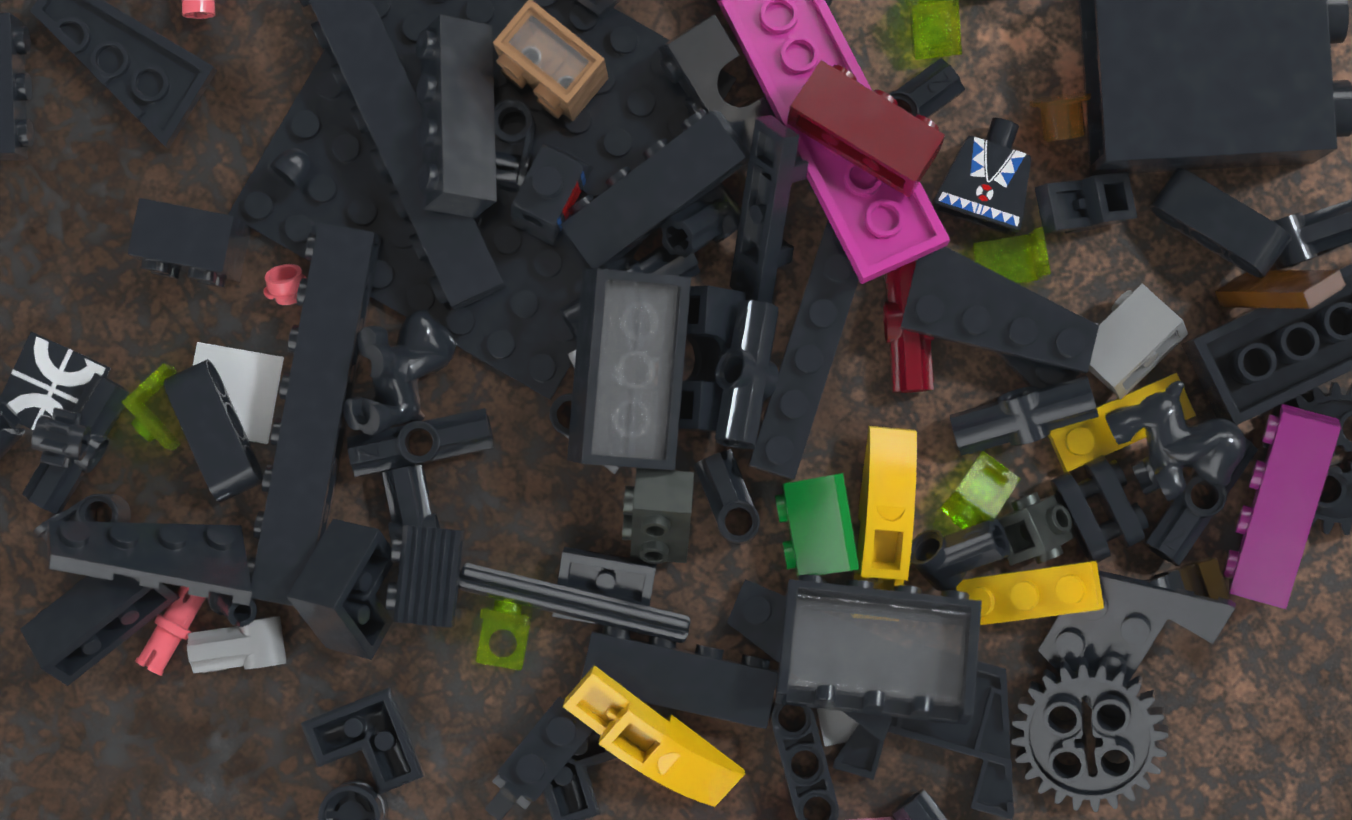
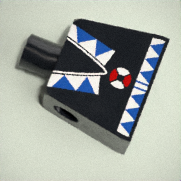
M994 117L985 140L974 136H968L965 139L931 202L935 211L1010 236H1014L1020 231L1023 221L1031 156L1012 149L1019 129L1018 124L1003 118Z

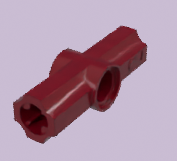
M917 260L885 274L887 301H884L883 323L885 341L890 346L892 393H916L934 390L931 341H934V337L900 329Z

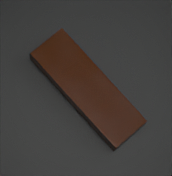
M1269 270L1263 279L1246 272L1216 290L1215 294L1220 306L1311 309L1342 290L1345 282L1340 270Z

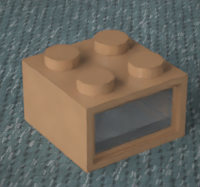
M528 0L493 42L499 57L496 62L502 67L500 72L518 88L523 89L527 84L534 89L533 92L539 97L536 101L557 119L564 114L574 121L609 79L605 59L533 0Z

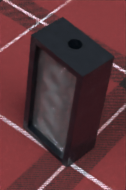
M600 268L583 269L567 453L568 461L581 464L675 470L691 277Z

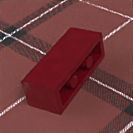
M822 60L790 105L787 124L909 198L940 152L946 136L939 131L938 126L929 118L923 115L913 116L898 107L897 101L886 92L881 90L872 91L857 82L854 74L840 65L831 66Z

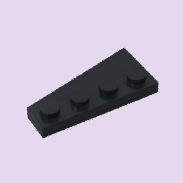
M37 0L30 10L168 149L217 72L214 66L103 0Z

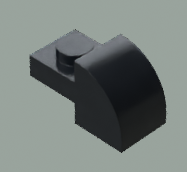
M1128 172L1095 175L1083 180L1047 183L1035 187L1044 234L1064 231L1065 234L1081 232L1138 218Z

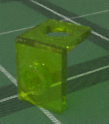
M1043 227L1035 228L1026 235L973 244L975 262L1017 284L1043 280L1051 274Z
M163 363L122 403L136 417L131 421V424L142 437L150 443L156 439L165 449L176 450L181 445L179 440L144 404L164 385L165 378L178 372L173 366Z
M495 600L493 608H481L479 618L483 619L476 657L477 663L522 670L532 619L531 614L521 613L523 605ZM500 629L511 631L517 640V647L514 653L507 657H499L490 649V637L495 631Z

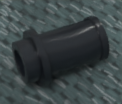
M209 592L208 604L210 608L219 615H225L232 625L235 626L237 623L238 627H244L255 619L257 606L252 599L248 606L232 603V595Z

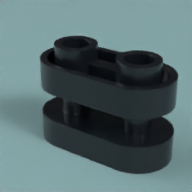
M1103 455L1084 464L1088 478L1078 483L1069 472L1050 481L1054 494H1059L1064 507L1071 516L1072 526L1077 535L1076 538L1089 561H1097V563L1111 557L1107 542L1118 537L1122 544L1129 548L1145 540L1143 530L1149 527L1141 507L1137 502L1130 504L1122 488L1128 483L1120 465L1115 459L1108 462ZM1097 495L1109 519L1098 525L1086 501Z

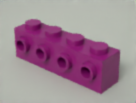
M1281 404L1278 416L1269 415L1262 442L1269 444L1264 462L1260 460L1255 461L1249 481V487L1256 489L1251 507L1242 506L1235 532L1243 534L1238 551L1229 550L1222 576L1230 579L1229 594L1283 609L1287 608L1340 433L1341 425L1339 419Z

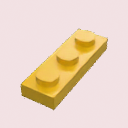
M1174 373L1128 393L1121 400L1117 398L1097 407L1099 417L1051 430L1048 437L1064 473L1083 466L1085 463L1101 455H1108L1146 438L1145 429L1142 428L1131 441L1118 445L1108 426L1105 413L1124 406L1138 405L1147 396L1158 392H1165L1166 388L1173 382L1180 381L1178 374ZM1183 388L1180 395V403L1184 419L1187 420L1196 416Z
M1097 561L963 579L956 586L957 591L968 593L970 595L969 599L982 601L980 625L1088 612L1104 608Z

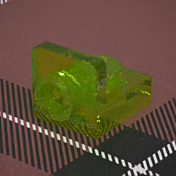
M906 0V5L910 10L912 52L915 60L962 54L959 0Z
M982 451L940 508L961 529L994 519L1021 478Z

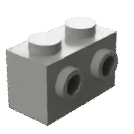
M1143 283L1134 292L1128 290L1123 293L1113 304L1112 313L1099 325L1089 366V371L1120 400L1188 335L1184 321Z

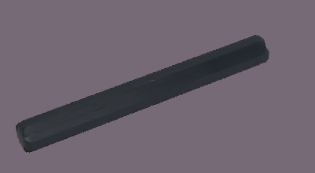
M470 563L464 564L460 572L458 588L461 591L678 643L685 642L688 637L691 621L687 615Z

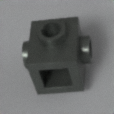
M1037 492L1011 502L1013 512L997 519L1004 527L1005 535L1010 543V556L1007 557L1010 566L1033 557L1037 564L1053 559L1063 554L1060 545L1077 537L1072 526L1071 516L1064 507L1058 493L1041 500Z

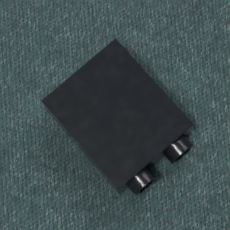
M1079 0L1090 176L1125 172L1129 174L1176 171L1177 168L1206 170L1313 164L1338 149L1337 137H1349L1352 134V84L1349 80H1333L1330 44L1343 43L1346 39L1349 25L1348 0Z

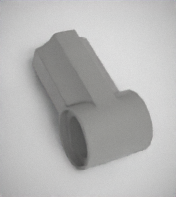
M280 616L256 619L244 627L234 626L188 633L187 652L193 673L221 671L244 666L245 670L285 664L286 655Z

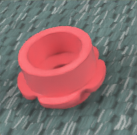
M283 264L270 269L265 274L267 285L263 289L265 297L268 299L275 298L276 303L279 305L297 303L300 281L302 278H306L302 273L301 267L295 264Z

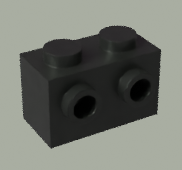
M636 468L635 486H625L622 540H631L630 559H639L650 564H661L664 562L687 563L694 472Z

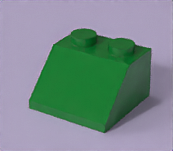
M843 473L782 484L783 494L775 495V504L779 523L788 522L791 540L782 542L787 570L795 568L798 577L805 574L823 575L859 569Z

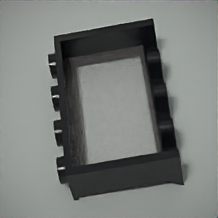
M805 574L799 575L798 580L789 579L786 589L775 704L966 725L974 714L982 601L971 600L968 593L952 590L941 592V596L922 594L921 588L909 585H897L893 587V591L874 589L872 582L864 580H848L845 585L826 583L827 579L818 575Z

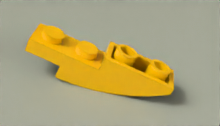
M868 426L858 519L860 520L857 547L859 569L854 571V580L872 582L874 589L893 591L894 586L904 585V580L908 581L916 493V430ZM850 614L852 618L899 622V619Z
M595 665L565 698L563 707L601 735L599 745L640 773L683 796L716 807L745 775V770L672 714L667 719L663 718Z

